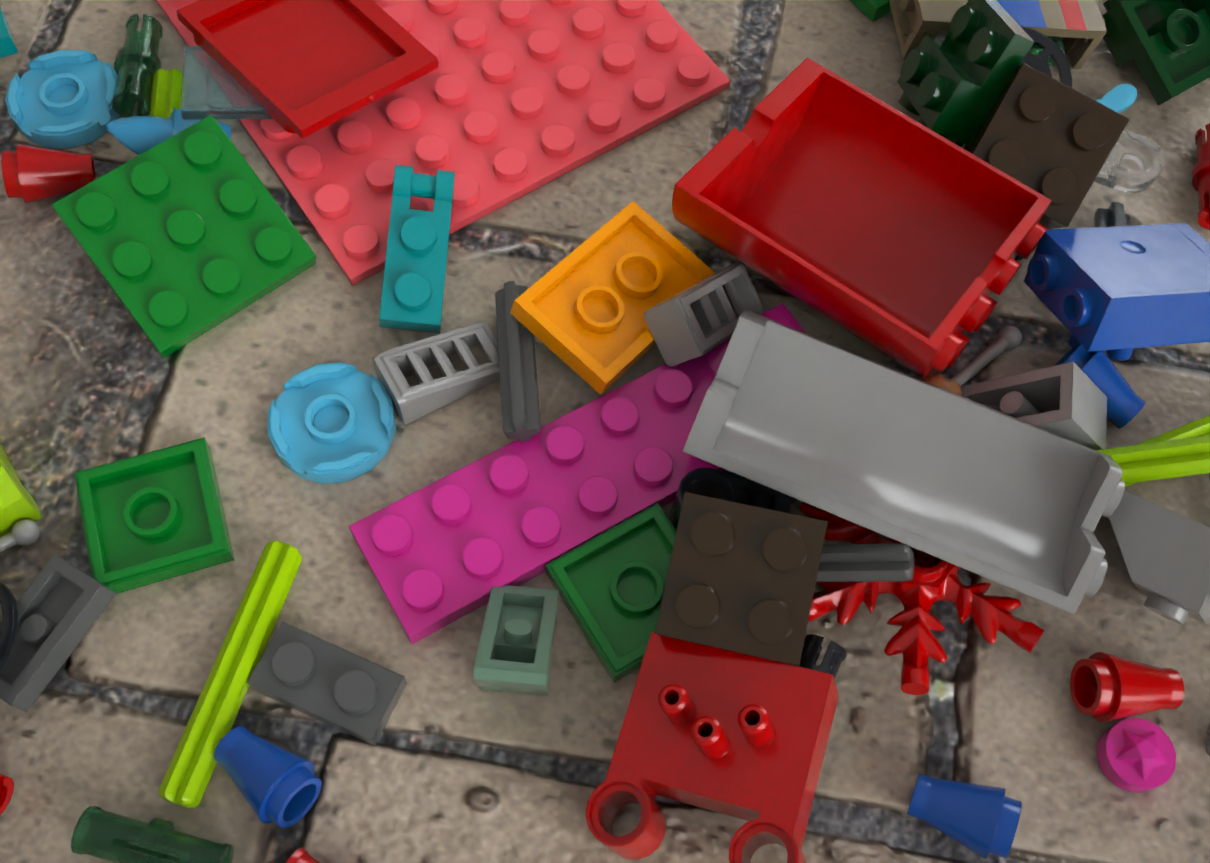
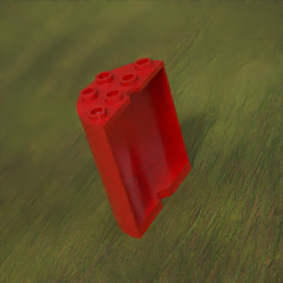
M807 57L754 108L751 117L741 131L733 128L675 184L672 211L674 218L699 236L922 379H925L934 369L941 373L945 368L950 369L970 340L963 332L965 330L970 333L973 331L978 332L998 303L989 297L992 292L999 296L1002 294L1021 266V263L1014 260L1016 256L1019 255L1027 260L1037 247L1041 237L1048 230V228L1038 222L1052 200Z

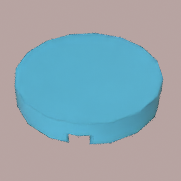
M58 50L41 55L29 62L30 70L24 73L21 78L17 73L9 82L5 98L10 118L16 128L30 142L47 148L72 149L92 143L109 132L106 129L107 123L120 119L123 114L126 96L115 69L108 62L105 64L99 61L95 54L84 50Z
M342 362L316 364L294 374L283 385L284 391L278 396L276 402L273 399L267 412L268 436L281 463L298 477L321 484L348 482L371 471L388 454L396 433L393 402L383 383L371 373L370 377L364 372L357 371L356 366Z

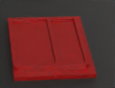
M198 0L176 10L178 20L193 33L194 42L285 131L297 134L302 139L438 68L439 59L373 0Z

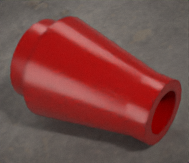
M17 144L16 150L2 151V174L8 198H23L25 203H30L74 192L96 180L92 153L77 154Z
M1096 652L1088 659L1077 661L1070 676V692L1074 705L1082 714L1091 715L1099 722H1108L1161 709L1174 710L1182 704L1184 699V683L1181 675L1175 669L1159 668L1103 652Z

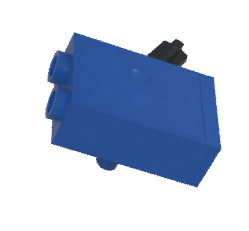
M1112 202L1108 209L1098 208L1094 214L1095 227L1046 230L1039 240L1035 253L1028 264L1024 283L1070 331L1071 335L1068 343L1071 348L1080 342L1088 352L1106 350L1112 359L1124 361L1131 357L1134 348L1210 342V243L1187 223L1131 226L1130 215L1125 214L1124 205L1119 202Z

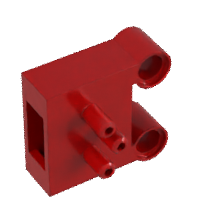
M651 632L606 779L593 790L587 801L585 817L589 830L598 841L624 859L639 860L650 856L659 848L665 836L666 821L663 810L655 802L656 795L750 821L739 828L729 845L730 863H751L754 852L766 844H779L786 848L788 852L787 863H806L801 848L839 698L833 674ZM631 803L640 804L642 810L641 820L637 827L629 834L614 836L612 824L617 811Z

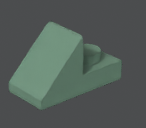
M504 585L502 587L492 586L473 668V679L481 690L548 696L559 590Z

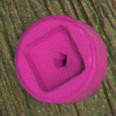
M1141 718L1124 719L1106 729L1100 736L1097 744V760L1103 774L1111 783L1122 790L1132 793L1147 792L1166 783L1174 773L1176 766L1174 746L1167 734L1159 726Z

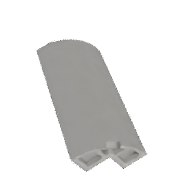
M746 309L739 317L717 374L706 392L683 449V452L1074 615L1083 597H1093L1103 583L1107 571V560L1103 559L1105 550L1093 532L1101 516L1108 518L1115 512L1125 489V482L1120 480L1123 470L1111 456Z

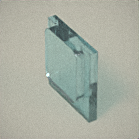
M184 46L181 99L183 120H202L211 114L215 119H273L269 115V111L201 46Z

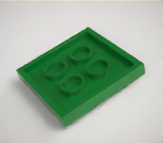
M212 114L51 204L57 216L162 359L316 264L315 253Z

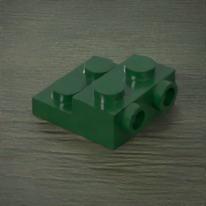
M968 0L966 5L961 6L954 14L945 40L925 33L917 49H913L906 56L901 67L900 78L897 81L904 91L898 102L909 112L920 116L917 122L944 138H950L969 145L1034 44V41L996 0Z
M1107 0L1103 3L1107 11L1102 15L1105 19L1107 30L1103 37L1106 45L1119 67L1132 60L1134 61L1158 106L1210 78V0Z

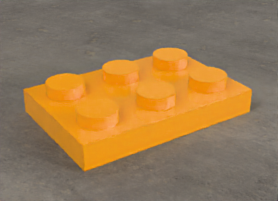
M632 201L516 298L510 313L595 391L602 395L656 344L645 322L644 312L665 299L713 275L715 272L637 203Z

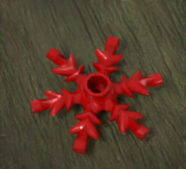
M801 503L800 511L811 518L828 521L827 525L829 526L826 528L824 538L826 540L852 542L851 544L901 543L808 503ZM913 547L915 567L913 579L909 581L816 582L824 590L813 594L808 622L837 610L838 624L845 625L852 619L863 601L869 612L872 613L876 606L878 594L889 593L892 594L895 601L902 602L904 610L890 618L887 622L889 625L902 627L889 640L884 653L887 656L903 653L901 690L911 695H924L929 692L928 657L942 663L947 661L944 649L931 631H946L942 623L929 612L931 606L937 601L947 600L955 603L958 620L961 625L971 615L982 637L990 644H995L998 630L1017 646L1031 653L1045 631L1034 623L1024 621L1011 613V611L1022 605L1018 599L1008 596L984 595L989 589L990 583L966 586L959 577V566Z

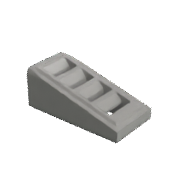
M738 261L644 312V319L665 363L668 366H675L706 354L732 337L739 317L745 309L759 315L765 313V309L744 264ZM722 285H724V287H725V289H726V291H727V293H728V295H729V297H730V300H731V302H732V304H733V306H734V308H735V310H736V312H737V315H735V313H734V311H733V309H732V306H731V304H730V302H729V300H728V298H727V296H726V294H725V291H724Z
M486 321L405 344L372 357L377 377L392 399L393 406L404 425L500 380L498 340ZM480 344L490 362L479 365L469 348ZM458 353L467 369L456 372L449 357ZM437 364L444 377L434 380L427 368ZM416 374L421 384L410 387L405 378Z

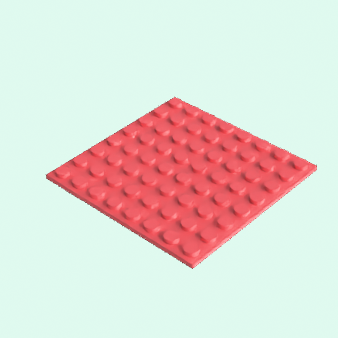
M155 0L352 286L385 269L395 165L413 166V173L437 175V169L455 171L450 235L717 95L730 86V79L658 0H373L439 59L438 68L302 139L297 134L285 131L194 42L193 33L178 20L176 10L198 0ZM411 196L410 209L433 212L434 199Z

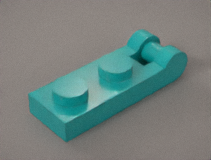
M395 165L379 325L383 328L440 333L455 171L437 169V175L413 173V166ZM411 196L434 199L433 212L410 209Z

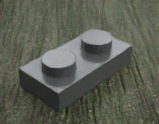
M54 554L16 602L18 627L8 659L0 670V698L10 706L28 712L117 593L72 563Z
M282 621L247 684L258 693L375 746L407 682L403 675Z

